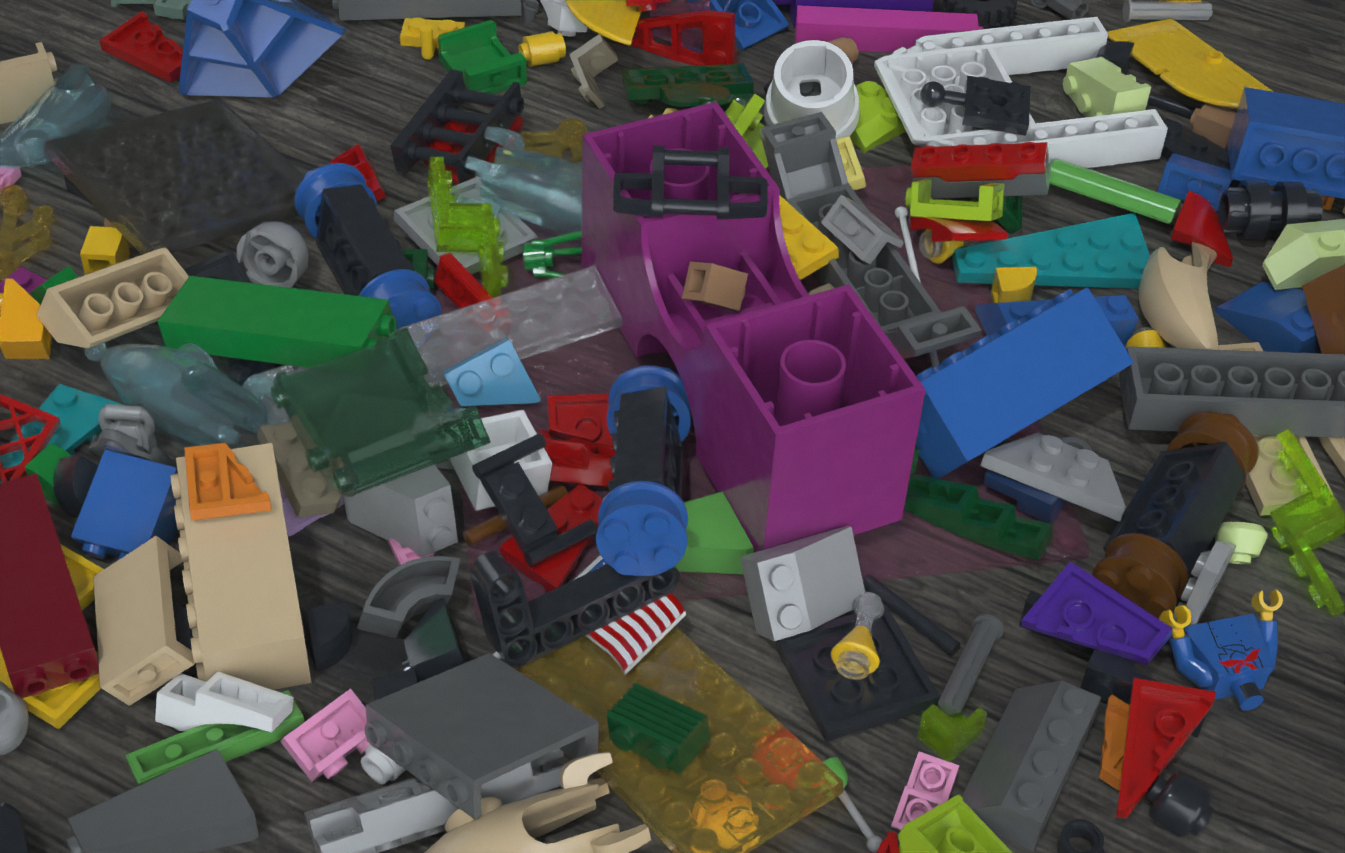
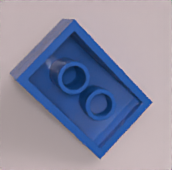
M687 0L694 12L711 10L735 13L736 47L742 51L788 28L790 25L773 0Z
M1263 281L1216 308L1215 312L1253 342H1259L1261 348L1266 352L1322 354L1305 294L1301 289L1275 290L1271 283Z

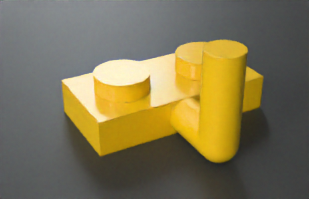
M419 17L405 18L400 33L401 46L421 47L422 57L425 60H430L434 56L435 48H438V36L465 28V22L428 20Z

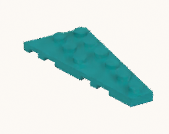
M1135 213L1008 238L1007 240L955 249L952 256V264L957 283L993 284L996 268L1037 267L1034 285L1139 289L1141 276L1150 254Z

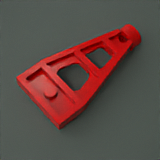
M702 10L639 19L635 30L637 35L635 36L634 33L630 45L692 66L737 64L735 13ZM670 28L672 46L655 42L653 29ZM699 28L702 30L703 52L698 53L682 45L681 31L683 29ZM616 42L617 45L628 46V45H625V44Z

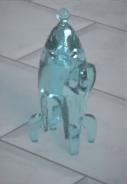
M487 126L485 138L502 145L504 148L497 147L494 163L468 156L465 168L477 171L476 177L482 179L479 197L483 200L459 196L457 208L482 220L496 218L502 209L520 219L563 235L582 231V162L574 163L558 157L524 151L525 142L520 134L499 127Z
M101 343L91 348H85V355L89 360L101 362L108 382L125 405L143 406L153 417L156 427L192 444L201 446L226 443L230 449H234L233 444H237L241 433L237 432L234 426L258 433L259 427L262 425L284 423L268 415L267 407L261 399L265 396H270L287 403L292 396L288 391L274 380L262 374H254L248 377L243 386H241L225 373L218 370L207 352L195 344L186 343L177 349L152 344H124L106 349L105 344Z

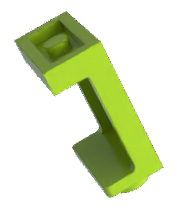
M922 179L912 182V188L907 189L906 207L910 208V216L993 221L1003 216L1005 183L991 182L981 185L979 188V202L932 199V179Z

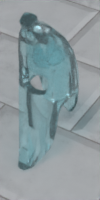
M83 64L71 65L49 89L0 135V167L15 169L55 161L81 150L102 133L108 123L111 99L104 85H94V82L87 74L91 70L89 66Z

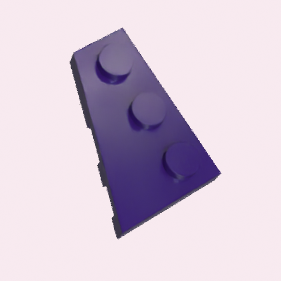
M1072 562L1067 564L1021 620V625L1024 628L1145 665L1151 662L1172 635V628Z

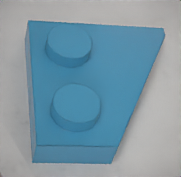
M508 337L442 371L460 406L527 404L541 401Z

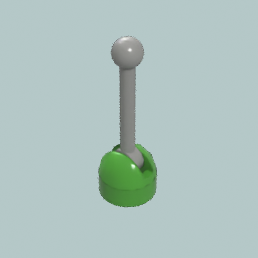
M832 757L823 761L812 770L810 778L824 794L838 795L866 837L868 850L872 853H877L883 839L873 834L845 792L844 788L848 781L845 767L838 757Z

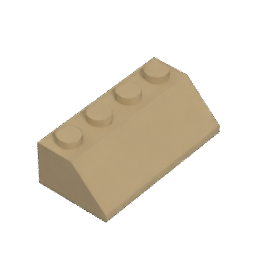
M162 247L48 288L37 312V317L58 343L91 348L157 322L189 276L166 247Z

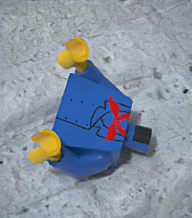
M1263 590L1256 592L1252 597V606L1260 613V619H1256L1253 613L1188 626L1191 622V612L1186 606L1180 605L1175 607L1174 612L1177 622L1173 619L1170 609L1163 611L1159 620L1172 628V637L1169 638V642L1179 674L1198 687H1201L1202 690L1216 692L1215 700L1235 696L1242 710H1251L1262 704L1264 697L1260 690L1264 688L1269 674L1275 669L1278 651V620L1273 619V611L1280 608L1283 601L1282 594L1278 590L1271 591L1270 606H1267L1263 601Z

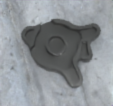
M106 428L99 436H93L89 452L100 460L106 449L177 468L176 461L169 458L160 448L153 446L150 455L145 448L137 445L138 439L114 429Z

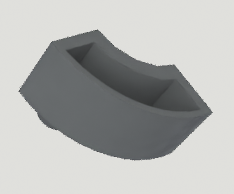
M429 556L408 561L391 570L371 591L363 608L357 629L396 639L402 626L415 615L427 612L435 601L443 598L447 606L452 596L460 559L447 556Z

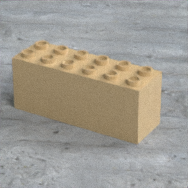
M267 443L231 449L236 455V461L243 464L252 474L253 482L262 492L266 491L269 494L272 511L191 521L185 456L177 457L178 474L170 475L174 499L180 498L176 499L174 510L177 528L180 530L178 543L181 560L184 562L182 575L185 593L188 595L189 604H186L189 626L192 629L191 648L193 660L196 663L198 679L207 682L216 672H221L271 690L311 683L273 444Z

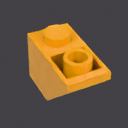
M5 279L4 293H0V349L5 359H50L52 335L37 317L40 304L14 279Z

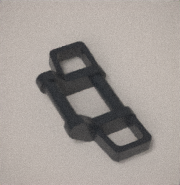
M653 146L652 174L616 173L614 175L613 211L616 213L663 218V214L716 216L717 220L763 218L767 215V180L762 177L729 176V148H718L717 151L665 150V146ZM664 165L717 167L716 200L663 198ZM623 189L652 190V200L625 198L620 195V192ZM729 192L755 193L759 195L760 200L757 202L729 203Z

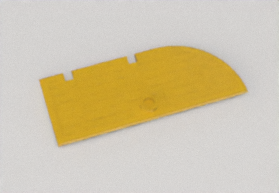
M565 0L570 12L585 26L613 41L628 46L631 45L641 14L638 6L626 7V0Z
M1172 18L1107 32L1108 39L1112 42L1125 41L1135 43L1132 52L1133 58L1155 75L1161 74L1160 78L1172 88L1195 100L1238 109L1244 87L1272 91L1226 58L1222 52L1212 48Z

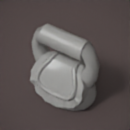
M107 404L101 409L98 422L102 430L106 428L114 429L138 439L137 445L145 448L147 453L151 455L153 446L157 447V439L154 435L155 424L153 417L143 406Z

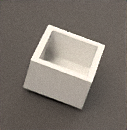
M524 410L452 425L448 457L475 511L494 507L495 505L483 487L481 480L473 473L472 465L536 435ZM544 448L514 462H519L538 496L548 491L552 462Z

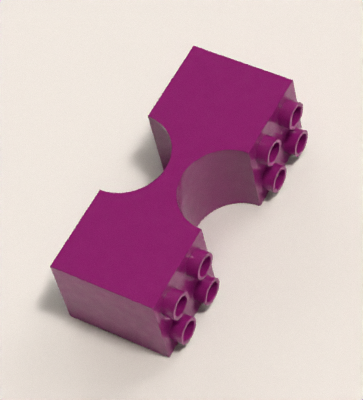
M713 102L583 134L582 268L636 357L668 351L681 377L690 404L696 435V457L718 493L723 491L753 545L754 553L844 526H851L853 535L900 521L904 511L925 388L849 284L813 295L807 293L794 269L785 243L780 217V188L719 104ZM653 146H665V150L717 151L718 148H729V176L762 177L767 180V215L763 218L717 220L716 216L663 214V218L616 213L613 211L614 175L616 173L652 174ZM664 165L663 198L716 200L717 167ZM623 189L620 192V195L625 198L652 200V190ZM729 192V203L757 202L760 200L759 195L755 193ZM690 261L713 263L747 273L746 292L740 311L718 309L682 299Z

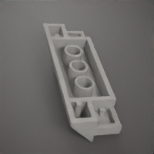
M554 750L482 784L481 798L496 797L501 799L503 805L535 794L562 789L559 780L560 771L570 760L564 757L562 750ZM414 777L304 812L317 853H380L446 831L445 824L447 819L459 808L452 805L449 800L431 787L426 786L420 779Z

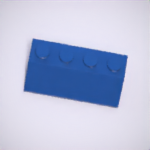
M1126 295L1094 297L1125 347L1127 341L1132 337L1139 320ZM1052 300L976 305L975 312L986 335L991 336L1008 323L1016 319L1018 321L1033 309L1042 304L1046 305Z

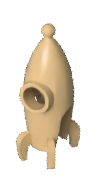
M610 752L588 754L567 762L562 767L559 775L562 789L535 794L503 805L501 799L496 797L481 798V816L475 819L459 808L446 821L445 829L447 833L424 853H629L651 841L649 827L645 824L620 832L617 823L555 843L545 844L535 840V838L595 810V799L610 793L608 783L604 778L587 781L590 774L613 763Z

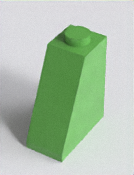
M723 491L684 502L688 513L686 528L687 548L682 559L675 565L678 571L744 575L740 557L753 553L754 547Z

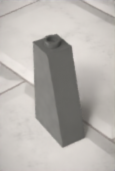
M217 749L68 818L73 836L67 838L66 843L71 853H199L249 842L258 838L259 833L255 813Z

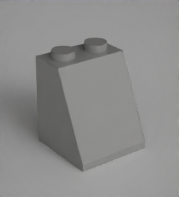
M408 432L337 461L346 515L350 523L386 540L392 538L399 542L401 547H408L415 554L422 557L458 542L451 485Z

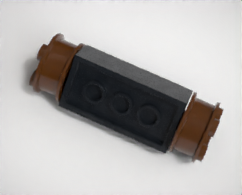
M1204 411L1192 414L1182 422L1178 430V436L1170 442L1166 451H1161L1122 515L1120 522H1118L1103 547L1105 558L1095 566L1092 572L1093 577L1157 619H1159L1163 611L1169 609L1173 614L1177 599L1182 596L1189 577L1192 576L1191 572L1201 552L1204 553L1237 493L1245 485L1248 473L1255 467L1258 461L1259 450L1257 442L1251 432L1240 423L1236 416L1228 413Z

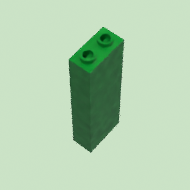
M197 276L188 277L157 321L166 349L367 376L376 361L381 359L385 345L389 338L394 336L397 328V320L392 315L388 299Z

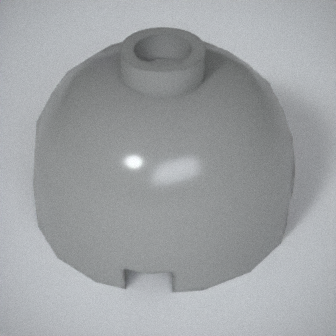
M263 222L241 237L237 245V259L239 263L244 262L245 267L248 269L246 275L251 282L292 288L301 279L308 267L309 250L302 235L291 225L283 222Z

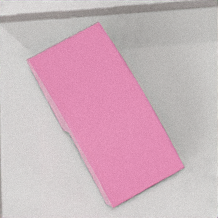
M918 752L891 828L901 831L908 822L949 800L959 771V765Z

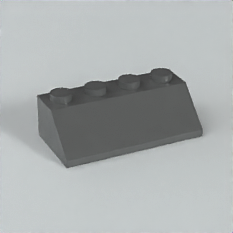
M1062 680L1017 688L962 795L963 801L995 835L1034 852L1092 727L1101 699L1100 696Z

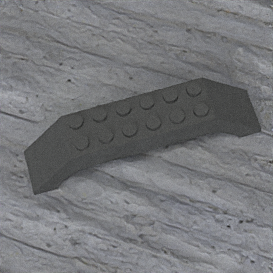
M822 112L761 128L760 135L770 174L780 188V196L839 249V258L830 260L827 265L814 272L822 286L830 283L834 288L849 284L903 359L981 337L982 329L965 306L945 312L940 311L893 244L887 242L873 262L868 264L862 261L821 223L840 195L865 206L848 183L836 141V130Z

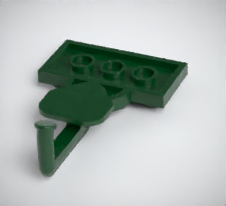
M744 63L622 69V83L627 98L639 104L650 103L652 99H660L666 104L687 107L689 109L717 102L719 105L727 104L731 101V95L734 94L754 95V82Z

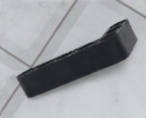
M494 551L483 553L477 557L470 569L486 637L505 663L511 667L524 666L667 596L674 591L680 581V573L675 566L666 572L653 576L622 575L609 564H606L528 602L521 577L500 553Z

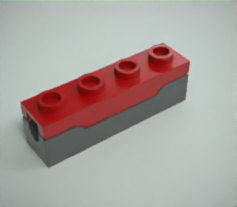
M1047 142L915 147L910 168L913 182L922 179H932V198L979 197L980 186L991 182L1005 183L1004 196L1048 195L1051 178Z

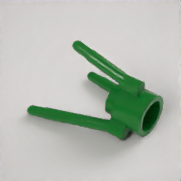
M582 231L543 240H532V243L524 245L525 270L534 271V278L546 277L594 288L590 279L547 270L548 267H554V256L582 254V247L553 249L552 246L582 238Z

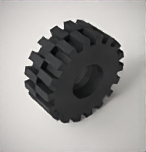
M942 0L940 12L977 14L978 26H982L983 29L1013 26L1018 0Z

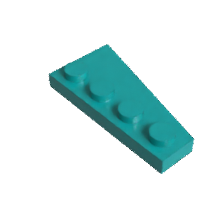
M59 384L39 407V410L59 417L61 422L46 447L53 443L74 456L73 450L86 440L92 442L93 436H99L103 432L98 422L101 409L107 404H124ZM38 421L26 423L21 429L23 437L27 438L40 434L46 424ZM18 434L11 440V442L19 440ZM22 449L0 456L4 469L19 465L25 457Z

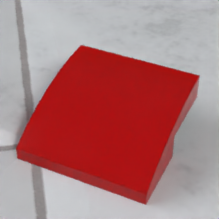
M910 217L911 230L931 229L932 242L1007 240V232L992 221Z

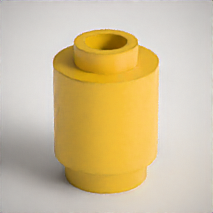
M553 31L523 37L522 44L518 46L519 52L524 55L529 67L559 62L560 58H565L566 47L562 34H554Z

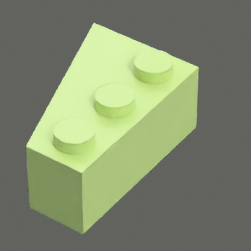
M1103 57L1069 63L1066 76L1063 79L1065 93L1070 96L1080 113H1083L1085 117L1146 110L1151 90L1150 85L1147 83L1139 84L1136 82V77L1131 74H1122L1120 67Z

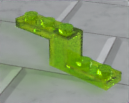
M430 157L427 184L436 252H478L483 287L496 301H499L501 287H507L508 282L507 266H501L504 258L503 242L497 241L500 235L499 218L493 217L491 203H455L454 194L448 193L452 187L451 171H445L444 157Z
M1289 428L1276 435L1282 448L1276 453L1287 472L1294 469L1299 477L1295 478L1294 482L1302 495L1270 512L1276 525L1270 531L1281 549L1290 548L1293 555L1288 560L1298 577L1302 578L1306 575L1310 580L1311 585L1306 587L1316 606L1319 608L1325 605L1331 616L1335 617L1345 612V605L1339 592L1312 550L1345 533V513Z

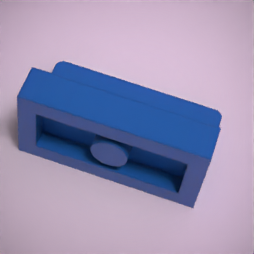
M1173 153L1166 163L1157 192L1185 201L1190 190L1201 195L1218 211L1221 194L1230 187L1233 179H1231V171Z

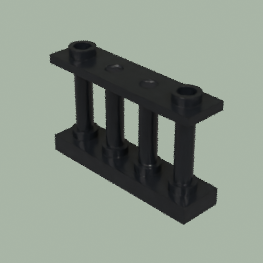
M451 69L390 145L396 171L408 174L416 162L425 160L456 167L459 184L470 180L479 172L480 166L515 119L522 114L524 99L521 97L519 83L513 82L503 96L467 89L462 71ZM464 102L493 107L489 115L458 108ZM455 121L478 126L479 128L474 134H468L443 127L446 123ZM435 140L464 146L459 154L427 147Z

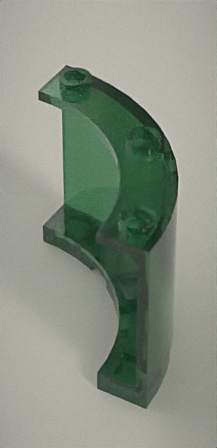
M407 327L393 332L387 341L288 376L285 370L279 372L273 381L274 386L271 387V394L277 408L285 409L306 450L305 454L311 470L314 473L319 471L326 481L339 494L345 497H354L491 443L476 406L467 409L462 407L453 409L452 400L443 392L439 385L430 387L423 376L428 374V368L422 360Z

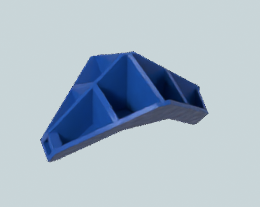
M191 0L187 9L178 93L199 96L277 97L282 95L293 82L345 35L347 29L298 0Z

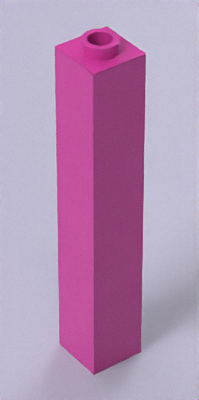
M797 5L795 44L808 40L828 42L844 37L853 39L858 51L894 53V51L901 47L909 49L915 46L916 40L923 36L982 30L983 27L978 26L977 14Z

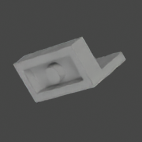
M840 195L821 222L862 261L868 264L873 262L887 242L899 248L905 243L865 206L843 195Z

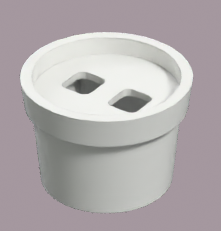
M808 40L792 45L781 54L775 65L773 80L768 88L764 104V116L767 126L822 112L836 130V140L848 137L855 130L860 116L859 96L854 84L853 68L849 58L840 48L825 41ZM806 82H818L821 87V94L804 97L800 93L799 85Z

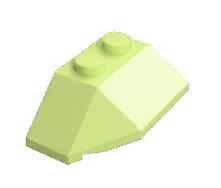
M1345 219L1287 224L1262 265L1275 290L1299 288L1344 265Z

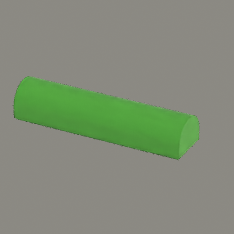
M1057 158L1050 167V184L1171 225L1176 220L1181 199Z
M289 690L281 692L283 694L292 696ZM293 699L292 712L272 733L244 725L207 724L194 727L125 756L137 787L217 749L226 763L280 741L305 722L304 716Z

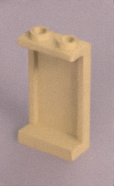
M42 42L35 43L36 54L0 61V124L60 111L58 98L63 97L58 78L53 79L52 72L57 71L56 62L52 52L46 53Z
M154 536L93 577L100 688L129 706L195 664L192 651L176 640L170 570L182 562L181 555L157 536Z

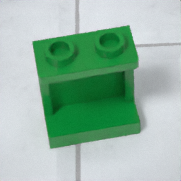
M493 20L438 36L439 61L448 72L451 69L462 71L467 89L496 94L508 90L513 82L519 83L520 86L527 84L526 58L521 52L511 55L497 38L496 23Z

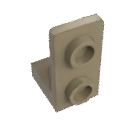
M598 34L569 55L574 65L571 71L576 80L581 84L578 87L581 95L588 103L593 101L601 109L605 104L594 76L619 59L612 47Z

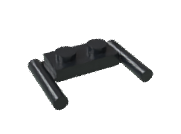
M540 433L472 465L473 473L481 480L490 499L519 548L523 551L525 561L531 567L597 533L595 522L589 519L557 535L558 527L519 462L514 463L546 447L545 439Z

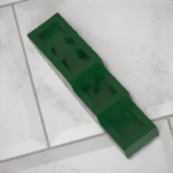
M910 473L904 509L958 536L999 551L1039 561L1054 536L1052 524L1016 517L1014 505L979 498L977 486Z

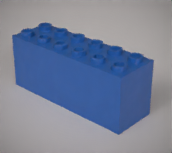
M1244 87L1227 143L1231 179L1239 181H1265L1268 186L1273 187L1279 181L1302 182L1305 189L1316 190L1320 195L1345 199V104Z
M1088 287L1076 294L1073 293L1072 289L1065 291L1052 299L1048 304L1040 305L1027 313L1025 317L1008 323L993 335L985 336L969 346L970 348L953 354L938 366L930 367L916 376L925 388L916 446L919 449L921 459L933 478L939 479L1134 363Z

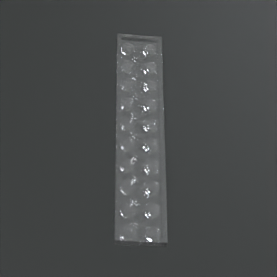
M594 265L396 329L394 336L390 337L385 345L381 359L376 361L368 376L284 365L253 375L251 379L268 425L332 419L342 395L400 400L448 384L442 371L506 337L510 339L521 360L621 327L622 316Z

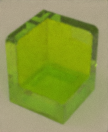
M933 704L922 713L917 738L942 759L951 762L982 735L987 713L982 708H978L968 718L961 713H956L955 716L950 717L945 711L943 712Z

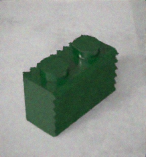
M635 682L633 687L629 688L627 693H624L622 699H619L617 704H614L612 710H608L606 715L609 738L618 749L624 752L631 750L634 754L638 753L641 758L645 756L653 766L659 769L667 767L669 771L674 770L677 775L682 773L711 740L708 715Z

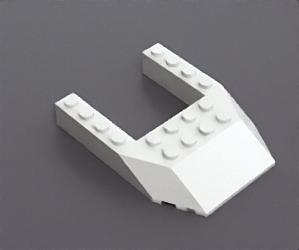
M1098 17L923 36L916 40L915 46L909 49L901 47L894 51L892 55L884 56L874 63V67L912 144L922 147L1047 142L1050 167L1057 158L1084 168L1160 159L1168 130L1156 109L1035 123L1029 113V127L1026 136L962 125L963 106L943 102L937 107H928L920 98L922 87L931 81L939 82L944 86L945 90L964 93L967 76L987 77L991 80L1011 83L1009 75L1049 70L1056 71L1068 68V64L1071 62L1096 58L1098 51L1106 45L1108 33Z

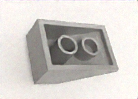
M844 526L740 557L756 633L772 641L810 631L867 603L851 526Z

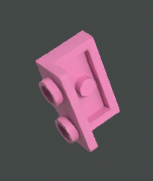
M349 689L281 740L282 745L311 782L323 774L327 779L332 778L348 765L345 757L354 750L358 749L361 754L365 753V749L370 745L365 735V725L367 724L366 707L352 689Z

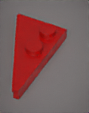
M1139 678L1133 679L1116 817L1128 818L1211 709L1215 701L1216 692Z

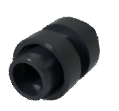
M1243 180L1238 185V188L1229 187L1222 192L1218 207V219L1224 232L1236 233L1239 240L1254 241L1263 240L1267 231H1270L1272 238L1277 241L1287 224L1321 221L1323 213L1322 199L1316 190L1305 189L1302 182L1288 181L1277 182L1273 191H1270L1265 181Z

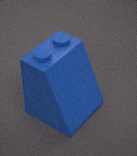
M105 449L71 538L83 546L81 550L83 553L99 559H104L106 554L118 557L119 560L154 536L159 537L170 545L179 531L174 506H176V499L180 498L174 499L170 475L178 474L177 468Z

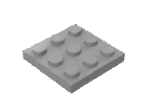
M478 177L394 211V221L421 249H427L428 256L437 265L441 255L451 252L471 275L524 252L525 244L532 243V240H538V236Z

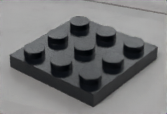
M887 605L832 620L810 631L776 641L775 648L825 742L938 706L940 695ZM856 626H865L870 630L880 660L878 668L867 675L847 673L837 667L831 659L832 648ZM847 657L842 658L840 664L843 667L846 664Z

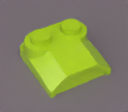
M865 81L856 86L859 96L860 116L855 130L850 135L853 144L866 153L906 132L886 89L873 81Z
M959 794L908 822L898 834L900 853H1012L963 801Z

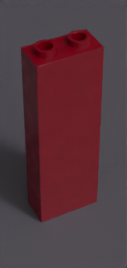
M37 473L0 483V648L14 693L21 698L39 695L47 690L72 682H80L88 677L99 674V663Z

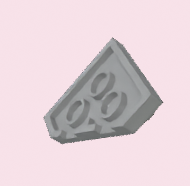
M1220 539L1215 542L1211 551L1201 552L1191 572L1194 576L1189 579L1180 598L1186 601L1187 604L1180 602L1178 605L1186 606L1191 612V622L1188 626L1199 623L1227 568L1236 545ZM1174 613L1173 619L1177 622V617Z

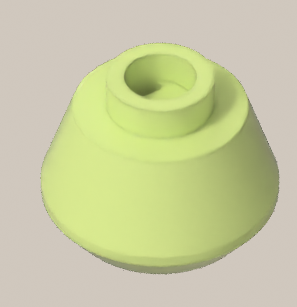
M1223 522L1214 535L1215 541L1223 539L1236 545L1229 561L1232 564H1251V558L1259 557L1268 537L1263 526L1246 522Z

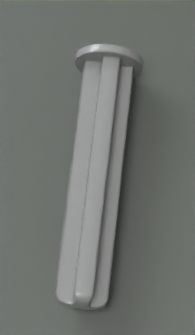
M1125 0L1122 9L1124 22H1130L1131 19L1165 20L1170 18L1173 20H1208L1213 12L1212 4L1209 2H1132V0Z

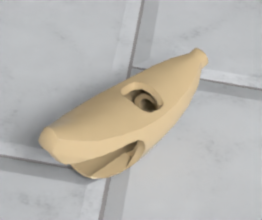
M1192 242V255L1184 257L1182 262L1171 257L1164 247H1159L1148 258L1139 284V303L1145 318L1151 327L1174 348L1219 350L1217 331L1207 287V271L1217 257L1216 252L1207 246Z

